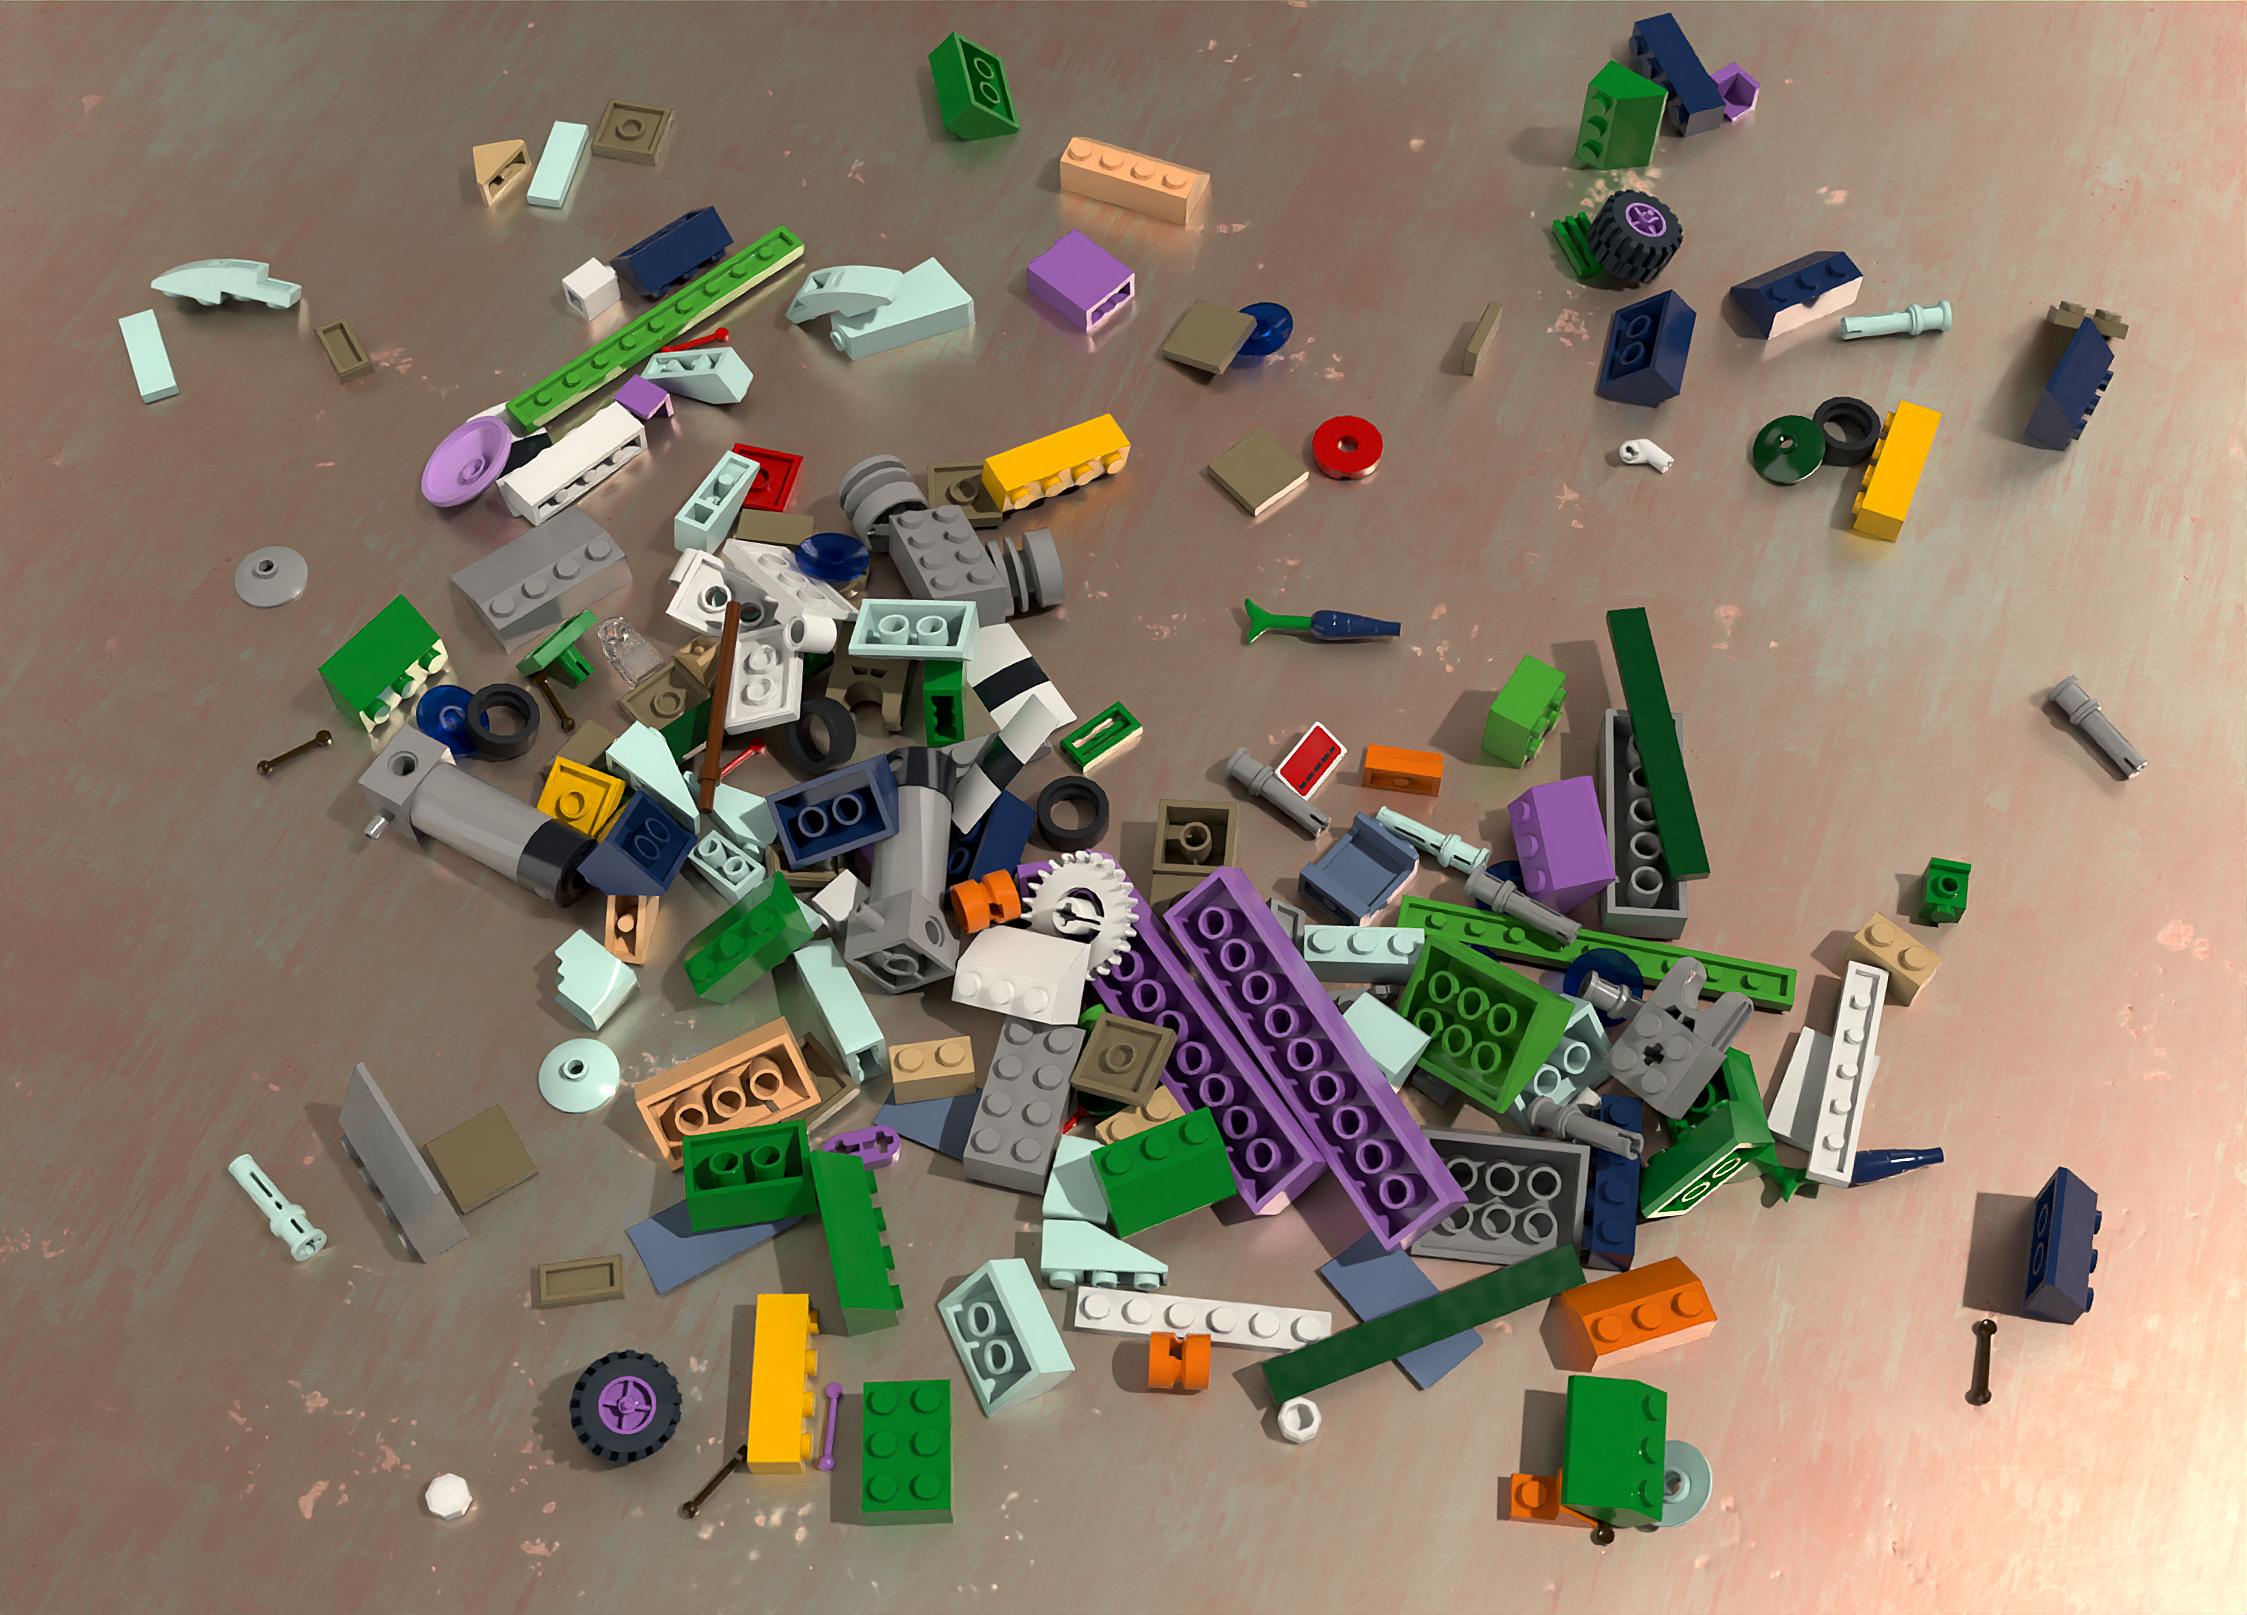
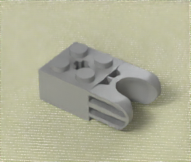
M1691 956L1680 958L1671 967L1600 1064V1066L1656 1110L1678 1122L1726 1059V1050L1749 1021L1754 1011L1752 1000L1740 992H1726L1711 1007L1699 1010L1697 1005L1698 996L1706 982L1707 974L1704 966Z

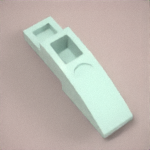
M211 259L188 263L168 270L152 280L151 288L163 290V293L170 297L188 296L196 298L200 304L208 306L218 305L232 295L238 300L251 301L256 299L267 302V306L271 308L286 309L300 299L302 285L269 278V264L240 259Z
M857 265L836 266L811 272L803 288L798 290L785 316L794 324H798L809 319L814 320L820 315L836 312L837 310L847 318L860 313H868L874 308L883 305L888 306L896 300L900 293L898 288L905 275L901 271L888 268Z
M715 830L693 847L687 857L692 865L733 906L768 879V875L762 865ZM795 897L809 927L814 932L823 924L819 914Z

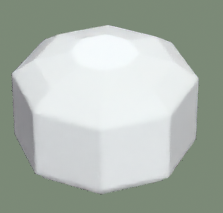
M1300 1396L1284 1402L1278 1416V1425L1283 1436L1299 1444L1315 1438L1321 1423V1415L1315 1402Z
M451 1473L433 1479L425 1494L432 1514L447 1521L465 1515L472 1501L467 1482L463 1478Z

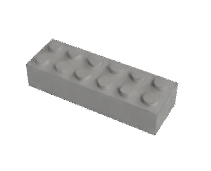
M1605 709L1599 730V809L1616 880L1600 890V932L1618 936L1680 940L1688 919L1687 881L1669 883L1628 710ZM1671 713L1684 763L1683 713Z

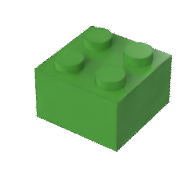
M1526 654L1489 709L1481 749L1519 769L1523 767L1529 757L1535 759L1545 741L1542 736L1546 730L1553 732L1562 717L1563 712L1560 711V708L1568 694L1567 691L1563 690L1567 674Z

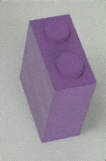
M1074 229L1065 237L1059 238L1053 247L1043 255L1035 257L1027 267L1028 290L1086 334L1135 295V272L1077 229Z

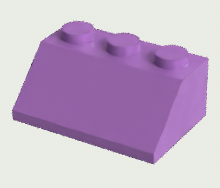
M1584 775L1531 787L1507 805L1527 897L1536 900L1559 914L1566 915L1616 880L1592 776Z

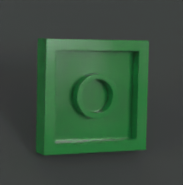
M589 609L569 618L516 664L515 667L526 677L543 669L551 661L557 660L573 678L577 685L587 678V675H591L596 669L587 662L573 644L598 619Z

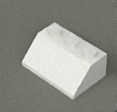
M990 922L989 928L980 931L958 960L952 1001L1047 1024H1078L1091 944Z

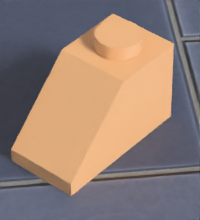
M608 895L604 945L608 952H611L622 962L644 963L658 915L659 896Z

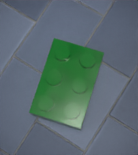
M950 1379L863 1382L862 1514L866 1526L954 1523L953 1391Z

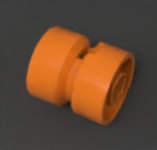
M1006 869L983 875L980 883L971 879L950 886L953 909L959 925L966 935L989 928L991 920L1001 924L1021 917L1019 897L1013 880Z
M1151 1331L1148 1387L1172 1389L1176 1382H1181L1184 1389L1209 1390L1211 1334L1187 1333L1183 1339H1178L1175 1332Z

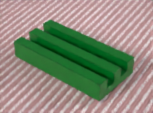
M1585 212L1578 213L1575 219L1572 215L1565 217V222H1561L1560 219L1553 220L1552 224L1553 232L1580 278L1605 271V266L1595 260V254L1591 253L1588 248L1590 243L1587 242V234L1589 233L1588 229L1591 222ZM1568 230L1571 231L1573 237L1575 238L1576 242L1578 243L1577 246H1578L1580 252H1581L1583 255H1585V257H1586L1587 261L1589 262L1590 266L1587 267L1586 263L1584 262L1583 258L1581 257L1580 253L1578 252L1576 246L1574 245L1573 241L1571 240L1569 234L1567 233Z
M1118 701L1060 741V749L1064 753L1067 752L1069 754V758L1073 763H1078L1079 769L1084 774L1142 733V725ZM1119 715L1122 717L1120 720L1115 722L1110 727L1104 728L1103 730L1095 734L1094 738L1086 742L1078 749L1075 747L1077 744H1079L1087 737L1098 731L1100 728L1114 720Z

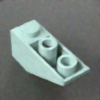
M1043 1220L1042 1282H1049L1051 1286L1058 1288H1069L1074 1286L1075 1283L1092 1284L1095 1288L1113 1289L1117 1285H1134V1288L1143 1291H1152L1158 1289L1159 1286H1168V1265L1086 1221Z

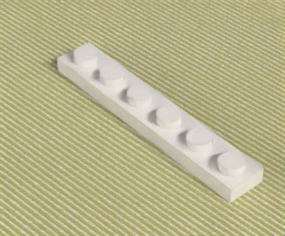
M1849 961L1846 966L1805 1178L1842 1189H1847L1850 1184L1889 971L1854 961Z
M1079 1286L1074 1332L1150 1340L1151 1331L1175 1332L1178 1339H1183L1187 1333L1211 1334V1346L1283 1354L1329 1336L1332 1312Z

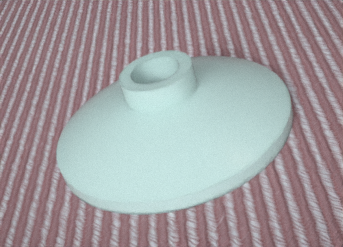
M587 1038L569 1040L555 1047L546 1056L539 1071V1087L545 1100L553 1108L568 1114H584L600 1108L614 1095L620 1081V1067L614 1053L605 1044ZM577 1066L584 1067L579 1074L574 1075L570 1073Z
M1678 1440L1665 1441L1662 1522L1651 1523L1655 1526L1675 1528L1689 1523L1702 1512L1710 1498L1713 1484L1710 1465L1705 1456L1689 1443ZM1682 1482L1679 1491L1673 1495L1672 1490L1675 1484Z

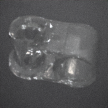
M610 617L599 625L597 630L598 638L603 644V654L606 660L619 671L620 675L631 687H637L665 667L661 654L653 644L645 640L624 618Z

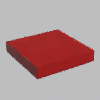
M735 443L732 450L733 453L760 463V469L739 512H742V509L786 513L805 464L804 457Z

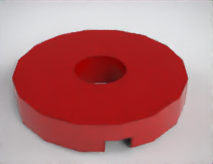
M1350 415L1337 416L1323 422L1315 431L1312 441L1313 460L1321 471L1334 478L1341 479V476L1350 477V480L1367 476L1378 467L1384 446L1380 432L1370 422ZM1351 444L1356 447V450L1353 452H1343L1339 449V446Z

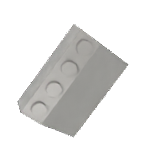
M575 505L450 576L451 582L507 655L633 580L626 554L605 529Z
M363 1061L356 1064L338 1120L346 1134L340 1137L339 1140L351 1159L359 1155L365 1164L358 1171L370 1191L379 1187L384 1198L379 1200L378 1204L390 1223L396 1219L399 1220L404 1230L397 1233L409 1255L417 1251L423 1261L427 1263L468 1238L469 1235Z
M1420 1124L1421 1131L1469 1201L1412 1244L1411 1254L1511 1265L1565 1243H1572L1580 1262L1590 1145L1579 1140L1562 1141L1549 1137Z

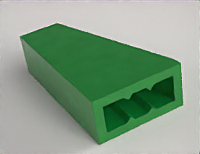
M925 660L923 698L927 747H945L965 741L967 661Z

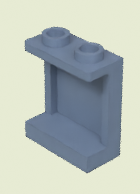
M1359 811L1354 816L1352 828L1316 865L1309 862L1300 871L1298 891L1344 926L1367 927L1417 874L1420 856L1408 841L1399 840L1389 833L1378 819L1368 817Z

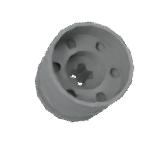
M882 454L872 456L857 463L840 480L835 494L838 504L845 511L847 518L853 522L855 531L860 539L873 552L884 553L889 551L890 515L903 514L906 511L931 509L929 502L920 488L914 484L912 476L906 471L902 461L894 455Z
M1047 527L1023 532L1022 550L1017 551L1011 537H1003V555L996 540L985 542V550L1006 585L1005 617L1014 615V597L1022 613L1028 611V594L1031 593L1034 594L1041 608L1065 602L1066 591L1061 564L1054 540Z

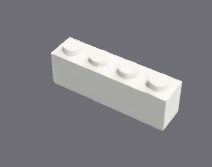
M617 401L607 408L599 410L593 418L580 427L570 430L563 439L550 448L543 449L536 458L523 467L515 469L504 479L509 502L537 527L647 449L644 426Z

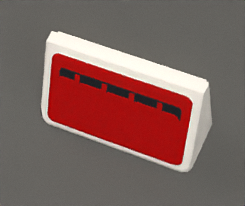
M1316 721L1278 766L1273 776L1308 801L1346 755L1347 749L1324 725Z

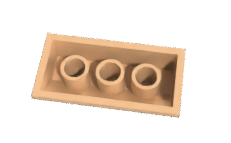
M1072 137L1060 160L1061 189L1183 226L1187 225L1210 179V174L1088 137Z
M784 1016L635 1085L636 1104L671 1171L684 1166L682 1137L774 1124L779 1122L780 1119L790 1117L822 1102L801 1049ZM748 1078L750 1081V1086L746 1083V1080ZM772 1099L780 1110L772 1113L762 1100Z

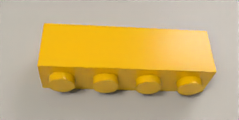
M1900 400L1896 413L1888 412L1881 432L1888 435L1886 440L1878 439L1871 457L1878 460L1876 467L1868 466L1861 484L1868 487L1866 494L1858 493L1851 511L1858 514L1854 529L1896 542L1942 416L1941 412L1904 400Z
M1108 413L986 458L981 482L1001 513L1014 508L1021 509L1037 499L1045 496L1053 497L1066 488L1087 484L1093 478L1106 473L1113 474L1118 472L1126 464L1131 444L1111 414Z
M758 1294L747 1464L752 1474H804L805 1460H812L813 1434L806 1433L807 1418H814L815 1391H809V1377L817 1375L818 1354L817 1349H811L812 1334H819L820 1311L819 1308H813L809 1294Z

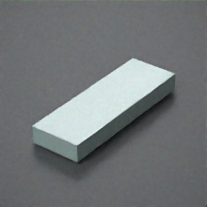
M555 121L526 195L529 204L556 208L562 207L589 135L587 125Z
M153 309L118 319L144 402L148 403L180 393Z

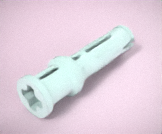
M1942 300L1938 302V305L1920 307L1918 304H1911L1906 310L1842 317L1841 323L1843 325H1840L1843 339L1847 340L1850 338L1906 331L1913 336L1920 335L1922 331L1934 329L1946 332L1951 329L1952 325L1951 307L1947 300Z
M1385 805L1376 816V819L1385 826L1389 833L1438 857L1437 861L1443 867L1450 865L1470 875L1478 864L1486 867L1490 858L1491 850L1487 848L1480 850L1461 841V836L1457 834L1446 836L1420 822L1389 809Z
M249 1154L239 1156L230 1164L228 1168L229 1174L238 1181L252 1200L271 1220L270 1230L276 1237H282L291 1247V1255L296 1261L307 1260L322 1249L327 1239L325 1233L321 1229H315L306 1219V1212L301 1206L289 1203Z

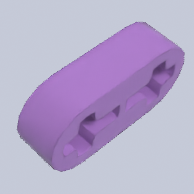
M877 1125L831 1137L823 1148V1151L837 1153V1150L840 1148H845L848 1155L862 1156L865 1171L894 1164L901 1154V1143L897 1132L892 1127L886 1125ZM885 1139V1142L889 1144L887 1145L888 1152L880 1153L878 1148H875L877 1147V1140Z

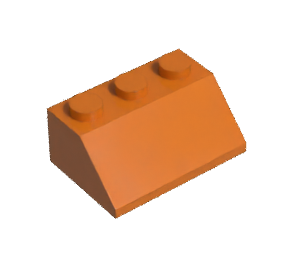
M1677 1256L1581 1285L1559 1294L1590 1373L1709 1336L1717 1321V1316L1701 1280Z

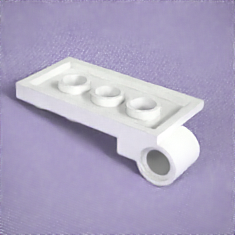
M727 538L722 552L734 562L733 566L737 570L746 573L753 579V585L765 590L779 603L774 618L784 626L783 640L788 649L826 654L831 651L836 642L837 629L833 620L857 621L859 611L788 548Z
M685 548L668 579V583L678 591L666 611L667 616L703 635L722 638L726 604L729 601H736L742 605L741 611L745 607L753 606L761 612L760 618L753 623L744 622L740 618L738 634L775 626L780 623L774 618L779 603L765 590L753 585V579L746 573L737 570L732 564L705 551ZM713 591H722L728 597L726 603L720 607L710 606L706 602V598Z

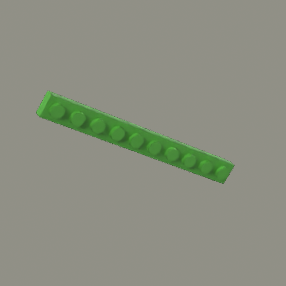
M783 224L505 404L507 414L529 435L805 253L804 243Z
M1403 895L1397 928H1424L1425 940L1428 934L1457 940L1481 953L1585 973L1593 970L1601 976L1658 986L1671 967L1680 958L1691 956L1704 966L1707 974L1706 982L1699 995L1720 998L1726 992H1740L1750 998L1753 1005L1787 1012H1790L1793 1007L1797 970L1586 929L1578 931L1577 938L1569 947L1513 915L1497 914L1492 911Z

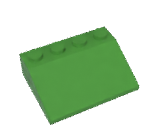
M1428 934L1396 1013L1432 1038L1416 1062L1418 1066L1498 1113L1504 1114L1560 1043L1576 1004L1457 940Z

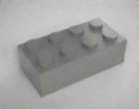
M943 505L935 509L906 511L903 514L889 516V553L914 600L976 601L979 627L1005 623L1006 585L960 505Z
M1010 1014L1006 1015L963 1154L965 1177L1045 1196L1059 1140L1063 1133L1075 1092L1070 1079L1086 1047V1030L1061 1024H1047Z

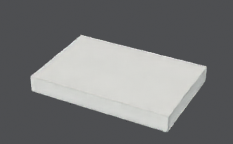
M782 624L737 635L724 729L730 735L800 719L804 652L793 651L786 647L783 640L784 626Z
M1804 1026L1770 1110L1767 1122L1773 1138L1810 1153L1832 1037ZM1877 1055L1873 1057L1867 1095L1881 1057Z

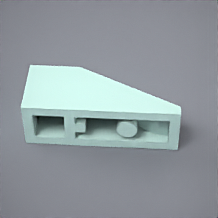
M731 347L656 353L652 355L641 375V378L665 391L711 404L740 402L754 377Z
M728 450L675 516L674 548L682 552L685 548H692L712 555L725 539L760 469V463Z
M636 721L606 750L607 769L621 780L627 782V785L634 790L640 788L694 835H697L700 832L699 812L664 736L655 728H646L639 721Z
M686 771L683 776L684 782L693 801L698 805L700 785L697 783L698 775ZM723 783L716 787L713 811L711 814L706 815L736 847L756 862L766 861L765 849L768 844H782L766 799Z

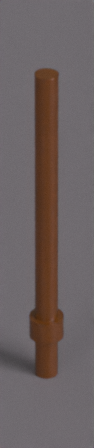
M729 601L726 604L704 763L699 766L697 783L700 785L697 810L702 814L712 813L715 790L721 783L722 768L719 767L742 606L736 601Z

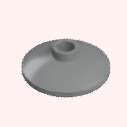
M268 546L252 552L242 560L235 572L234 585L240 598L247 604L263 609L276 608L288 604L301 594L307 584L309 571L304 558L297 551L284 546Z

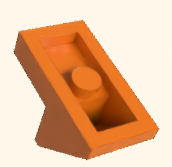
M1559 1469L1556 1477L1519 1473L1511 1474L1509 1521L1589 1529L1598 1528L1597 1518L1560 1505L1563 1469Z

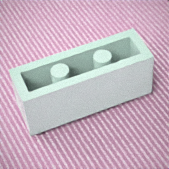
M1304 925L1302 957L1319 982L1407 985L1425 943L1424 928Z

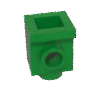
M1932 857L1922 875L1919 916L1931 918L1938 923H1959L1966 910L1971 864Z

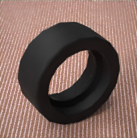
M1834 397L1824 401L1816 409L1812 419L1819 426L1825 438L1826 451L1823 460L1838 466H1854L1866 461L1873 453L1881 431L1880 419L1874 409L1862 400L1852 397ZM1836 420L1850 422L1860 428L1865 438L1859 442L1852 443L1836 440L1828 434L1824 424Z
M502 683L491 684L481 688L471 697L467 707L465 721L467 737L473 747L484 755L499 759L513 758L523 754L536 740L540 723L539 706L531 694L515 685ZM505 706L515 709L522 714L526 724L524 729L516 734L500 736L482 727L480 716L487 709Z
M822 697L801 702L800 719L784 723L783 736L786 749L793 761L802 769L816 773L840 767L849 761L856 748L857 734L854 721L848 710L839 701L829 697ZM813 714L822 719L828 729L830 746L826 756L816 748L811 737L810 724Z
M1082 776L1062 777L1047 785L1037 800V826L1042 838L1053 848L1063 852L1091 849L1103 840L1109 829V801L1105 791L1095 781ZM1082 799L1089 802L1095 808L1096 818L1085 828L1066 830L1052 822L1050 817L1051 809L1063 800Z

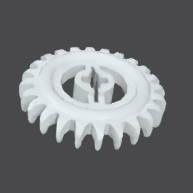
M1077 851L1075 853L1077 859L1072 854L1063 853L1061 857L1064 860V864L1053 859L1048 861L1053 873L1046 870H1037V874L1041 876L1044 882L1043 884L1028 883V887L1033 889L1037 895L1036 898L1021 899L1022 902L1028 904L1033 909L1032 912L1021 914L1020 918L1032 922V926L1023 930L1064 938L1061 932L1089 936L1097 930L1100 931L1098 936L1088 943L1091 944L1085 979L1087 981H1095L1098 973L1102 975L1109 974L1111 969L1110 963L1114 965L1121 964L1120 951H1130L1131 947L1126 939L1127 937L1136 936V931L1130 925L1139 920L1138 914L1131 913V909L1138 904V899L1128 897L1133 890V884L1129 882L1123 883L1126 876L1125 871L1115 869L1113 860H1103L1099 853L1088 855L1085 851ZM1088 888L1096 893L1101 900L1104 917L1101 915L1100 908L1096 903L1068 896L1073 891ZM1062 911L1076 913L1078 917L1099 921L1100 924L1077 920L1075 916L1062 913Z

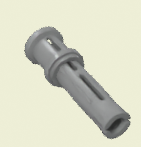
M2074 675L2064 679L2048 694L2049 700L2051 702L2057 701L2069 714V721L2077 727L2082 726L2126 773L2128 778L2137 775L2140 772L2139 768L2144 769L2149 762L2100 712L2101 706L2096 698L2090 699L2077 685L2078 679Z
M1244 746L1239 748L1227 762L1223 774L1228 778L1233 776L1249 788L1248 793L1252 796L1260 797L1262 795L1318 838L1323 833L1321 828L1326 830L1331 818L1275 778L1272 767L1261 765L1248 755L1249 750Z
M1478 864L1464 886L1462 895L1468 898L1474 896L1491 905L1492 911L1497 914L1507 912L1569 947L1574 943L1582 924L1568 919L1551 908L1517 891V886L1514 885V882L1510 880L1504 882L1485 872L1484 866Z
M1590 970L1585 975L1576 998L1591 1002L1593 1006L1606 1011L1609 1018L1619 1019L1623 1017L1630 1021L1634 1019L1646 1002L1632 995V991L1628 986L1624 984L1616 986L1598 977V972Z
M1544 1095L1537 1096L1527 1111V1124L1531 1130L1537 1132L1549 1131L1562 1141L1580 1140L1601 1149L1620 1154L1631 1160L1637 1159L1638 1156L1636 1153L1630 1152V1150L1641 1154L1644 1147V1139L1641 1134L1586 1117L1578 1107L1570 1104L1560 1106L1555 1104L1552 1098Z

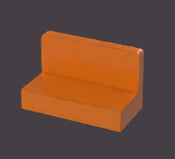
M1370 744L1367 749L1362 786L1438 797L1443 771V755L1440 753Z

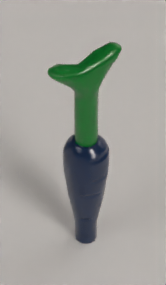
M1249 598L1245 600L1244 604L1252 622V626L1247 634L1248 644H1251L1258 636L1269 629L1311 631V634L1317 639L1323 640L1361 639L1380 636L1400 637L1401 622L1382 621L1333 610H1319L1312 617L1270 614L1256 606Z
M1940 1147L1930 1149L1856 1151L1850 1183L1856 1185L1868 1184L1898 1176L1924 1166L1943 1163V1151ZM1779 1165V1168L1767 1172L1773 1180L1782 1185L1781 1195L1786 1203L1790 1201L1796 1190L1801 1186L1820 1183L1805 1178L1807 1168L1795 1169Z

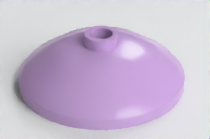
M482 416L468 421L454 430L442 441L427 462L421 481L424 496L436 506L450 507L464 504L489 489L500 476L510 455L512 437L509 427L498 417Z

